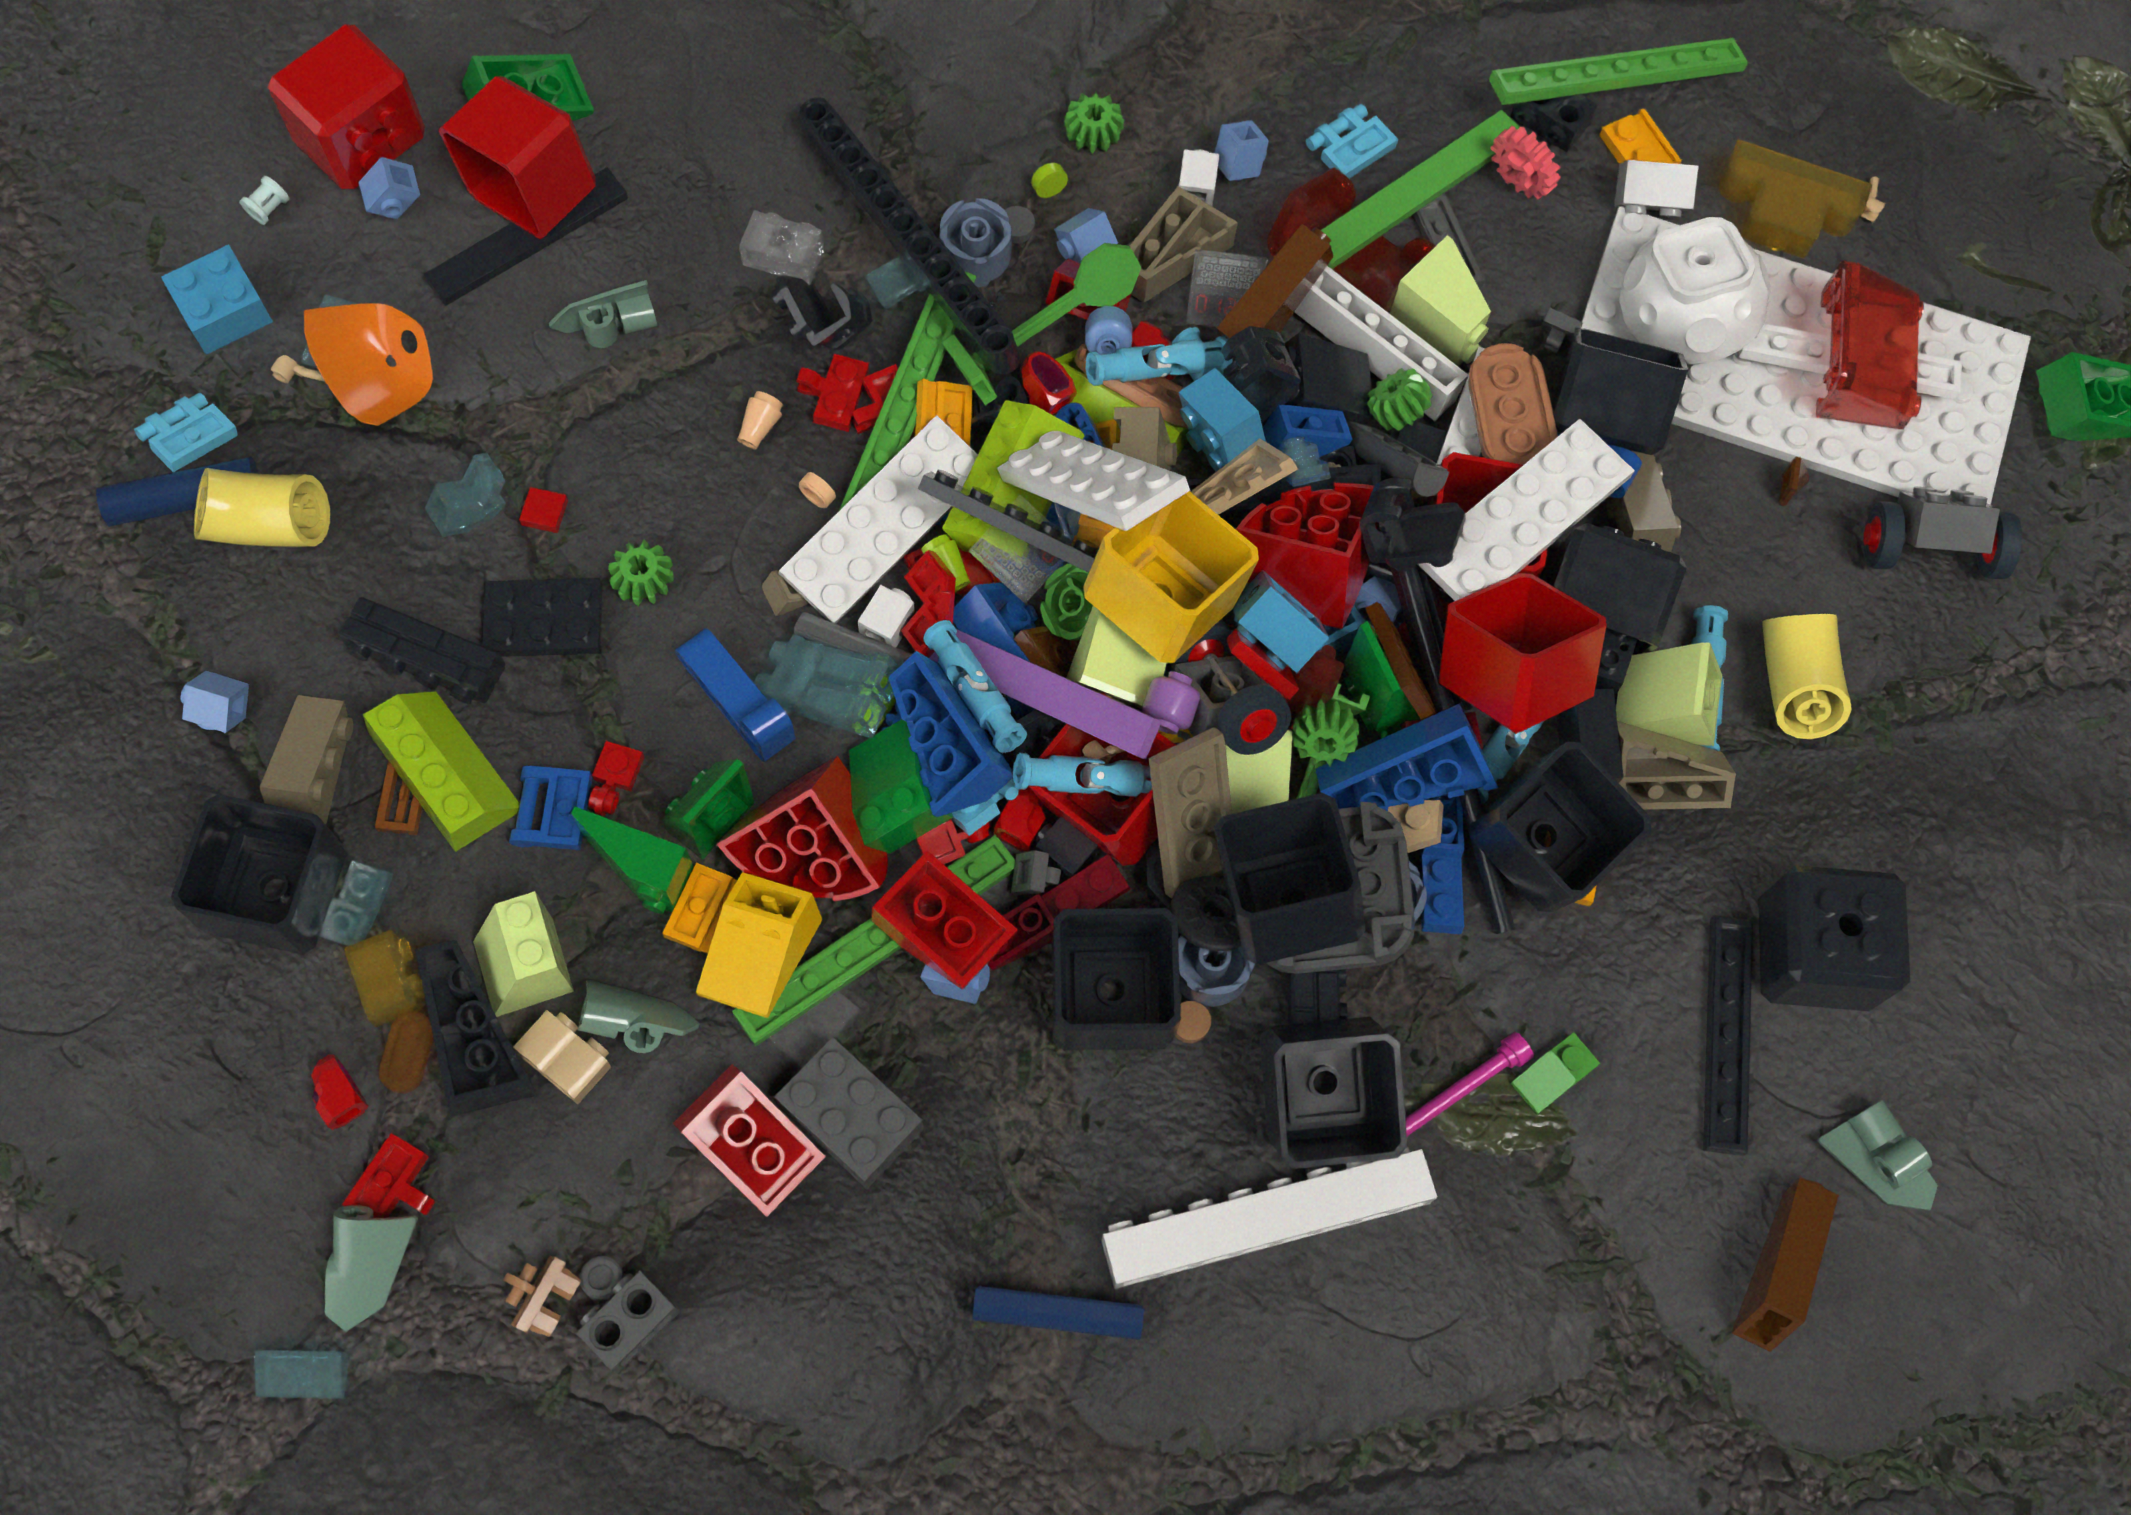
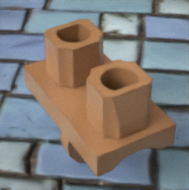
M549 1256L533 1285L530 1282L537 1268L526 1263L519 1277L510 1273L505 1275L503 1281L513 1286L505 1302L516 1307L524 1292L528 1294L513 1319L512 1326L525 1333L531 1330L546 1336L552 1334L561 1316L542 1306L549 1292L552 1291L570 1300L581 1282L570 1270L564 1268L565 1262L556 1257Z

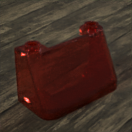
M1334 167L1291 191L1268 235L1267 246L1270 254L1275 257L1301 224L1311 231L1314 227L1322 230L1348 213L1356 197V189L1353 182ZM1380 236L1332 270L1385 311L1389 312L1392 308L1400 280L1436 245L1425 238L1417 237L1409 241L1403 250H1400L1384 236Z
M1841 261L1821 292V308H1826V314H1832L1830 367L1823 376V383H1827L1826 390L1828 393L1825 399L1818 398L1816 401V417L1903 430L1912 417H1917L1921 408V396L1917 395L1919 321L1923 314L1924 302L1919 300L1917 292L1860 263Z

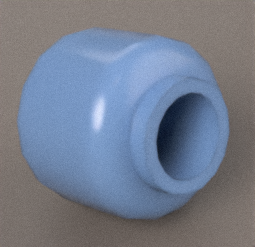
M1103 306L1090 313L1085 323V344L1088 351H1096L1101 355L1116 353L1119 348L1131 347L1132 323L1129 315L1124 310L1115 306Z

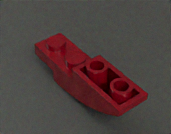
M1107 854L1042 896L1037 894L1005 914L1003 917L1015 926L1018 931L989 961L990 969L992 971L1052 942L1054 918L1064 909H1101L1130 891V886L1112 857Z

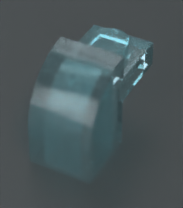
M488 453L476 454L473 456L462 480L435 485L425 510L442 537L469 532L493 519L503 509L506 502L500 495V492L506 481Z

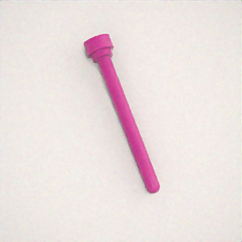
M1514 1031L1501 1040V1046L1497 1048V1054L1405 1118L1407 1137L1507 1066L1509 1068L1514 1066L1521 1067L1533 1059V1051L1526 1040L1518 1032Z

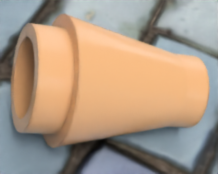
M756 391L754 397L748 399L741 431L737 440L749 448L757 449L763 438L782 416L780 410L783 404L767 393Z

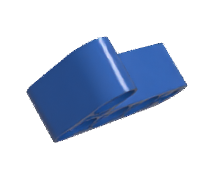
M704 628L674 650L685 669L760 760L766 762L796 739L793 724L785 710L774 698L771 697L767 700L708 628Z

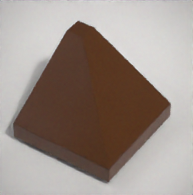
M1796 456L1782 473L1779 502L1782 506H1786L1809 481V473L1801 457Z

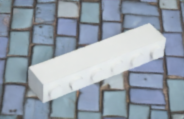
M1328 266L1295 310L1296 314L1335 344L1367 353L1369 370L1381 380H1384L1388 373L1390 375L1395 374L1398 369L1402 368L1406 371L1413 368L1427 381L1431 388L1430 391L1433 396L1430 401L1432 406L1423 412L1434 421L1457 400L1469 374Z

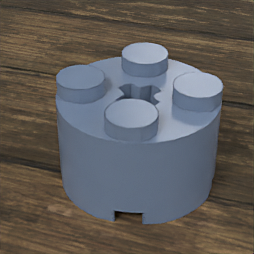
M976 198V202L964 203V200L956 202L946 210L940 221V242L963 271L977 276L974 283L976 287L986 286L991 280L999 277L1007 269L1012 251V229L1007 213L995 202Z
M1209 916V918L1214 920H1220L1224 918L1219 916ZM1180 935L1178 938L1180 992L1187 1001L1199 1002L1204 1006H1220L1236 999L1245 989L1255 965L1244 958L1242 947L1230 951H1210L1190 943ZM1212 956L1214 962H1220L1219 966L1212 967L1211 963H1206L1207 957Z

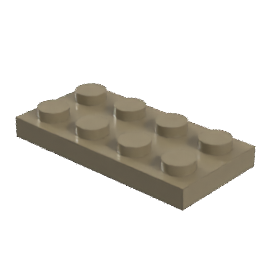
M1215 727L1149 758L1165 894L1171 898L1176 890L1190 879L1201 876H1223L1214 826L1222 816L1232 814L1225 740L1223 733Z

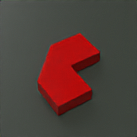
M927 550L904 576L905 580L924 604L900 631L915 651L930 658L935 651L929 649L923 640L924 634L928 628L939 621L948 620L953 624L956 578L936 552Z

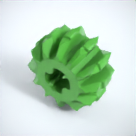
M1095 91L1091 98L1081 93L1078 102L1071 101L1064 118V126H1066L1068 140L1076 141L1078 150L1087 146L1093 154L1096 147H1100L1107 152L1110 143L1117 144L1120 139L1121 130H1123L1124 119H1122L1120 104H1112L1110 95L1103 99L1099 98Z
M1402 368L1398 369L1393 375L1388 373L1383 381L1376 382L1377 388L1368 393L1370 399L1367 405L1370 408V413L1386 430L1395 428L1399 431L1407 424L1412 426L1414 420L1423 418V411L1432 406L1430 401L1433 396L1430 391L1431 388L1427 381L1413 368L1406 371Z
M643 540L640 547L635 548L628 541V551L624 553L615 550L614 557L617 562L609 563L608 570L610 575H612L609 581L612 589L619 590V596L624 601L632 597L634 604L638 607L642 603L643 598L647 597L650 603L655 604V594L667 595L669 590L666 584L672 583L674 580L673 571L670 570L673 566L671 558L668 555L664 556L663 548L659 544L650 549L649 543Z
M1321 699L1317 707L1305 704L1302 713L1296 714L1293 720L1292 742L1294 747L1298 748L1300 758L1311 757L1313 765L1320 760L1326 761L1329 766H1331L1333 759L1345 762L1348 753L1355 752L1357 736L1359 735V724L1357 719H1353L1351 709H1340L1337 700L1330 706L1325 705Z

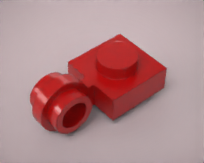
M609 741L605 742L592 774L594 781L604 785L593 788L588 802V807L594 809L595 814L605 816L606 813L614 814L620 797L619 792L615 791L616 787L632 791L645 758L642 751Z
M952 819L916 838V842L922 855L928 850L941 863L946 864L966 855L961 840L967 839L968 843H975L988 837L990 823L987 822L968 836L960 827L956 830Z

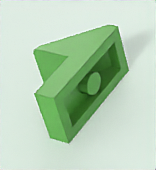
M1573 1032L1513 1080L1511 1085L1538 1115L1601 1063Z

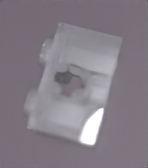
M754 210L739 244L742 265L778 276L787 275L801 278L810 285L824 252L822 230L809 223H796L783 219L775 213L765 214Z

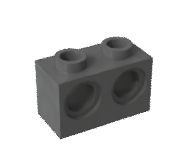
M641 1271L635 1276L628 1274L620 1280L612 1290L615 1296L604 1307L600 1305L593 1307L580 1321L583 1327L576 1333L607 1367L616 1374L680 1313ZM642 1293L650 1294L652 1297L651 1308L645 1314H633L631 1309L633 1299ZM617 1324L620 1328L618 1341L612 1346H603L600 1342L601 1331L607 1325Z

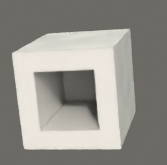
M1184 149L1179 187L1210 206L1213 203L1219 154L1209 153L1205 150L1192 151Z
M880 585L858 620L859 633L897 647L904 636L900 630L915 614L914 602L911 597L900 589L892 588L890 590Z

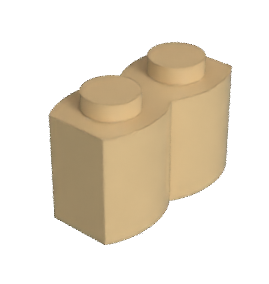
M546 1010L513 1046V1049L530 1066L578 1105L611 1068L609 1062L605 1059L609 1052L592 1037L585 1042L577 1036L575 1032L578 1026L565 1014L560 1012L555 1017Z

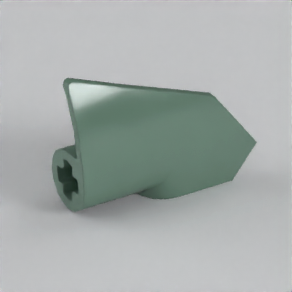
M647 280L571 303L549 322V326L566 334L583 330L587 342L596 348L611 346L617 339V329L623 328L626 335L656 327L657 321L648 295Z
M592 980L586 981L587 995L579 1019V1031L614 1039L618 1031L624 1032V1042L630 1050L637 1053H647L658 1047L664 1032L683 1036L699 1028L700 1023L674 1003Z
M1883 1100L1818 1138V1142L1885 1204L1927 1211L1931 1210L1938 1187L1928 1172V1169L1932 1167L1931 1158L1916 1138L1905 1135L1903 1128Z
M360 1205L344 1206L334 1211L333 1253L329 1257L325 1276V1315L345 1332L385 1306L417 1223V1216L373 1218V1210Z

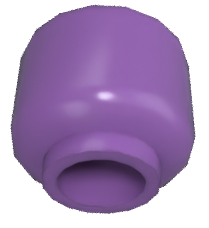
M1171 671L1168 677H1156L1151 681L1142 705V711L1162 721L1158 729L1159 731L1176 735L1179 730L1188 729L1192 725L1198 708L1200 693L1191 686L1192 679L1190 677Z

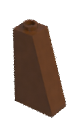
M1301 224L1219 324L1217 330L1220 336L1230 339L1233 335L1249 326L1270 329L1280 333L1334 257L1330 245L1331 239L1320 229L1314 227L1311 231Z
M1799 1177L1783 1193L1735 1321L1732 1334L1771 1352L1805 1322L1838 1194L1825 1189L1823 1185L1816 1181L1806 1180L1802 1177Z

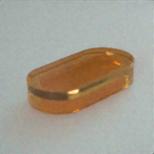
M409 1011L399 1015L392 1023L379 1069V1076L382 1083L394 1093L405 1094L415 1090L422 1082L434 1038L430 1020L420 1012Z

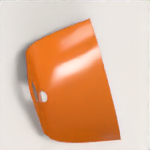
M377 303L350 304L304 310V332L309 353L334 396L347 413L360 422L379 426L417 404L431 389L433 372L425 332L422 326L409 315L387 304ZM405 330L411 331L416 337L417 349L414 353H408L402 345L401 337ZM389 355H392V358L395 359L396 366L390 367L387 364L386 358Z

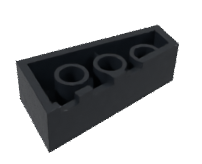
M457 940L416 948L415 953L441 1076L452 1117L533 1097L532 1084L499 1024Z

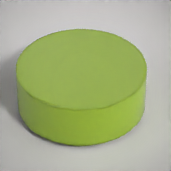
M1048 163L1041 166L1031 179L1032 187L1041 198H1050L1057 195L1065 188L1068 182L1066 172L1058 163Z

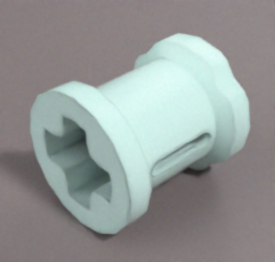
M264 176L260 180L262 184L248 198L243 197L239 201L243 209L253 219L263 225L269 220L267 216L280 203L286 204L290 199L283 188L268 176Z

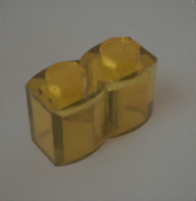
M392 930L344 947L364 1011L371 1024L378 1027L423 1009L420 998L425 997L422 981L418 974L411 975L408 961L413 960V955L405 937L399 939Z

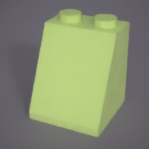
M1448 235L1400 280L1390 311L1394 318L1457 366L1463 361L1469 364L1474 359L1478 347H1481L1478 343L1489 329L1485 325L1491 313L1454 240Z
M1093 606L1066 678L1098 693L1104 692L1114 700L1142 709L1151 681L1156 677H1163L1167 663L1159 662Z
M1697 643L1632 655L1623 685L1617 692V721L1693 744L1714 746L1722 673L1711 644Z
M1288 728L1284 736L1274 746L1254 755L1238 754L1225 745L1232 814L1288 801L1293 730Z
M534 891L494 904L473 942L491 1007L496 1017L574 992L553 918Z

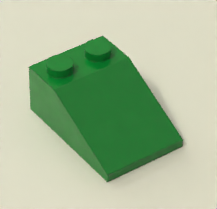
M571 54L472 56L461 83L468 101L497 76L511 80L570 115L572 121L590 116L594 112Z
M2071 352L2036 371L2039 380V393L2043 398L2047 415L2046 424L2051 432V437L2072 441L2131 438V365Z
M1368 621L1362 623L1344 661V666L1349 676L1344 678V682L1353 698L1362 693L1370 696L1365 711L1360 713L1368 730L1372 731L1375 729L1380 735L1385 730L1391 735L1401 730L1400 724L1421 719L1402 691L1376 631Z
M902 719L849 750L852 811L865 846L889 854L953 818L952 813L940 817L932 814L929 804L932 801L928 788L923 786L919 773L922 770L917 753L911 749L908 740L911 735L907 722Z
M739 759L718 761L709 770L703 769L692 781V788L683 798L678 797L674 799L665 811L663 822L667 831L702 860L755 804L744 764Z
M574 806L571 814L584 839L638 899L643 901L641 905L658 914H664L665 910L673 912L694 868L687 849Z

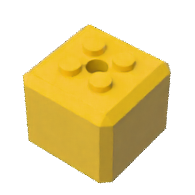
M1188 491L1131 529L1124 531L1115 527L1104 536L1083 586L1084 598L1159 662L1174 663L1234 608L1259 560L1258 549L1193 493Z

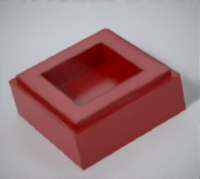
M530 487L519 518L521 525L558 533L568 504L567 495Z

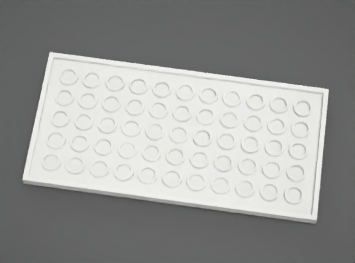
M1619 206L1581 321L1583 322L1581 328L1639 342L1624 322L1619 301L1625 273L1636 256L1637 251L1644 243L1663 230L1680 225L1646 214L1625 213V208ZM1753 249L1762 257L1771 285V294L1768 299L1765 319L1766 324L1962 361L1961 392L1956 399L1944 398L1739 358V351L1719 361L1697 364L1686 363L1688 373L1671 424L1791 462L1796 456L1801 457L1806 468L1895 497H1899L1900 491L1913 493V488L1919 486L1934 488L1939 493L1949 495L1951 490L1974 492V496L1988 498L1987 504L1991 505L2031 337Z

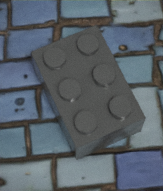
M833 1037L775 1096L778 1106L866 1189L879 1178L924 1130L923 1120Z

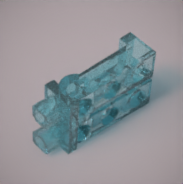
M794 634L789 642H774L769 652V659L776 666L773 674L759 673L754 681V684L767 700L771 697L774 698L787 714L790 711L809 719L873 738L887 709L883 702L889 704L894 695L889 676L899 667L889 654L876 652L874 656L830 648L817 642L805 641L802 636ZM885 675L888 677L886 686L882 688L880 682ZM869 708L872 714L866 722L863 717Z

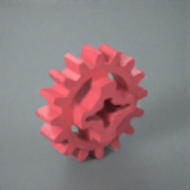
M1511 126L1493 140L1494 144L1491 146V150L1495 155L1491 158L1500 166L1497 172L1501 174L1507 184L1512 182L1515 185L1517 193L1524 191L1527 198H1531L1534 195L1536 199H1540L1557 186L1561 176L1556 171L1560 169V166L1552 162L1555 154L1550 151L1545 141L1539 143L1536 140V133L1532 132L1528 135L1524 127L1521 126L1517 130L1514 126Z

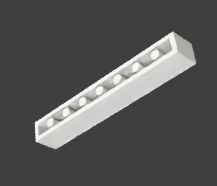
M1407 1146L1398 1158L1384 1159L1372 1163L1371 1161L1346 1163V1170L1335 1173L1331 1172L1330 1167L1321 1168L1307 1173L1308 1180L1292 1183L1291 1178H1284L1267 1184L1268 1190L1253 1194L1252 1189L1247 1188L1228 1194L1229 1201L1213 1205L1212 1199H1206L1188 1205L1189 1212L1173 1215V1211L1170 1209L1149 1215L1148 1223L1134 1226L1132 1220L1110 1225L1108 1227L1110 1233L1103 1234L1101 1241L1114 1289L1428 1205L1437 1198V1194L1423 1151L1421 1149L1410 1152Z

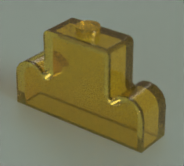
M1737 139L1726 161L1719 182V190L1724 198L1731 202L1740 203L1746 200L1750 202L1740 231L1742 238L1765 245L1775 251H1782L1805 258L1819 237L1821 228L1827 234L1836 237L1846 236L1851 232L1866 208L1873 184Z

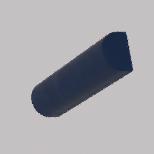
M252 457L98 487L96 490L98 507L103 520L108 526L193 510L196 508L198 489L205 468L257 474L256 463Z
M978 1286L975 1291L972 1320L1140 1340L1145 1308L1142 1305Z

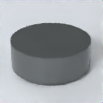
M1022 206L1007 208L1005 212L1009 217L1012 229V243L1026 242L1034 234L1035 219L1033 214Z
M606 1256L595 1257L589 1260L582 1268L580 1284L583 1291L591 1298L599 1301L609 1300L615 1296L612 1290L624 1278V1272L621 1266L612 1258Z

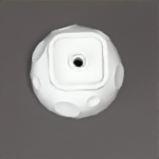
M1707 217L1665 229L1644 243L1637 251L1636 256L1625 273L1619 301L1624 322L1639 342L1681 353L1684 355L1686 363L1697 364L1719 361L1743 349L1753 338H1757L1765 323L1771 285L1762 257L1743 240L1734 224L1721 217Z

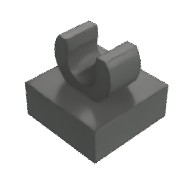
M1550 308L1541 329L1550 332L1543 348L1557 353L1563 339L1571 342L1575 328H1581L1583 322Z
M1035 850L1016 854L1011 893L1023 896L1044 893L1045 887H1049V884L1059 885L1061 869L1047 867L1049 853Z

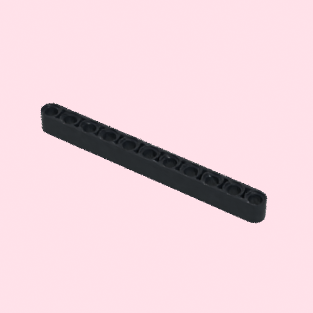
M821 97L811 98L804 102L800 108V116L813 145L988 368L1000 375L1013 372L1020 363V354L1011 329L832 105L825 98Z

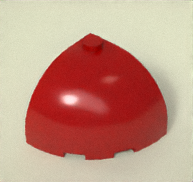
M1334 483L1333 489L1311 491L1309 485L1281 493V499L1268 506L1263 503L1258 505L1241 521L1236 529L1258 549L1259 560L1248 582L1251 583L1264 570L1314 614L1323 625L1343 629L1358 597L1370 562L1359 522L1374 486L1356 483ZM1375 522V527L1377 530L1379 522Z
M838 756L797 779L763 802L733 826L717 843L726 857L744 873L813 893L815 898H833V901L855 898L880 888L888 871L887 853L864 845L852 811L851 776Z

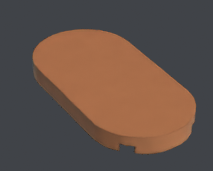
M1496 344L1483 350L1470 367L1468 386L1483 458L1524 465L1556 439L1558 435L1543 366L1537 357L1533 354L1530 356L1523 351L1524 348L1515 344Z
M1082 344L1076 353L1074 361L1079 369L1086 374V357L1090 352L1086 344ZM1165 377L1131 382H1120L1119 379L1103 381L1102 384L1141 407H1160L1164 420L1188 428L1179 412L1182 404L1178 392L1184 388Z

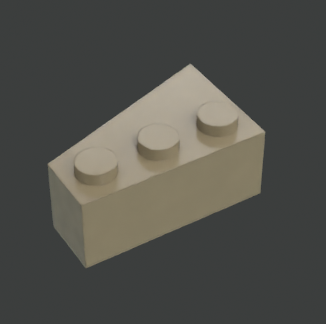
M1178 186L1130 245L1141 266L1131 295L1145 303L1195 271V266L1197 270L1199 262L1208 263L1203 261V256H1209V261H1211V257H1217L1233 247L1238 222Z
M1114 407V420L1118 423L1121 435L1120 443H1113L1112 450L1170 471V466L1176 465L1177 448L1175 443L1170 442L1160 407Z
M1632 451L1640 458L1642 466L1623 497H1607L1605 499L1608 519L1615 518L1617 529L1624 532L1625 537L1637 541L1639 539L1650 540L1660 544L1661 549L1671 552L1675 538L1680 537L1681 522L1678 516H1674L1671 507V492L1664 487L1662 466L1660 463H1656L1654 455Z
M297 695L259 787L265 804L316 814L325 824L327 823L346 743L350 740L353 733V719L348 717L344 701Z
M1617 721L1624 778L1619 784L1643 810L1731 808L1736 773L1722 752Z

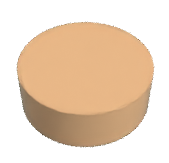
M808 472L799 482V488L804 496L820 508H827L836 498V494L829 484L812 472Z

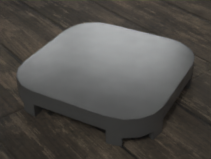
M1360 802L1361 807L1338 809L1361 883L1365 932L1359 941L1268 962L1269 966L1281 972L1296 974L1379 966L1394 961L1406 952L1414 937L1415 928L1410 867L1405 835L1400 821L1392 813L1378 807L1376 803ZM1289 897L1282 905L1286 906L1303 902L1304 900L1299 897Z

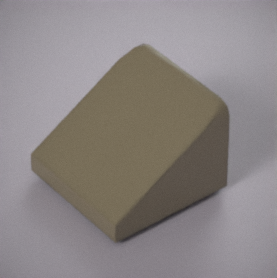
M779 570L771 571L762 584V590L775 616L784 615L810 604L779 575Z

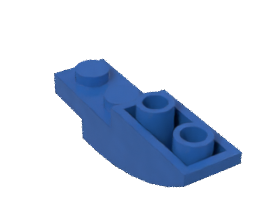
M1447 795L1424 799L1440 800L1444 808L1441 843L1418 850L1417 870L1427 892L1426 904L1421 913L1422 932L1462 934L1464 929L1461 862L1464 852L1463 809L1459 796L1448 798Z

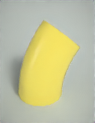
M211 468L204 469L196 500L194 517L195 539L250 546L315 547L322 543L326 537L330 524V505L327 493L321 482L314 476L307 474H253Z
M1807 614L1777 617L1762 621L1767 671L1778 726L1786 734L1801 739L1825 737L1837 731L1848 720L1852 710L1841 659L1837 615Z

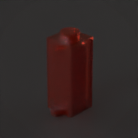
M1323 646L1297 673L1291 669L1299 691L1290 700L1284 698L1291 712L1289 728L1293 729V720L1296 714L1302 713L1305 704L1317 707L1320 699L1325 704L1333 697L1345 664L1335 659L1336 651L1332 646Z

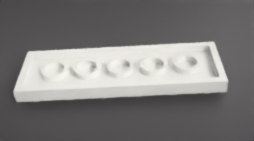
M936 415L779 570V575L827 621L836 624L953 507L918 489L923 475L931 471L936 473L940 469L956 476L959 479L957 484L963 487L978 454Z
M1578 419L1465 513L1466 521L1463 526V533L1459 537L1454 549L1453 559L1449 564L1443 567H1433L1429 563L1418 565L1454 601L1519 573L1631 478L1635 470L1581 419Z
M1051 431L1040 437L1038 443L1028 449L1013 453L1009 457V461L997 467L1002 481L1124 531L1131 529L1190 491L1186 477L1061 431Z

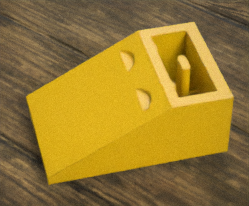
M742 872L723 904L696 994L768 1018L823 920L813 893Z

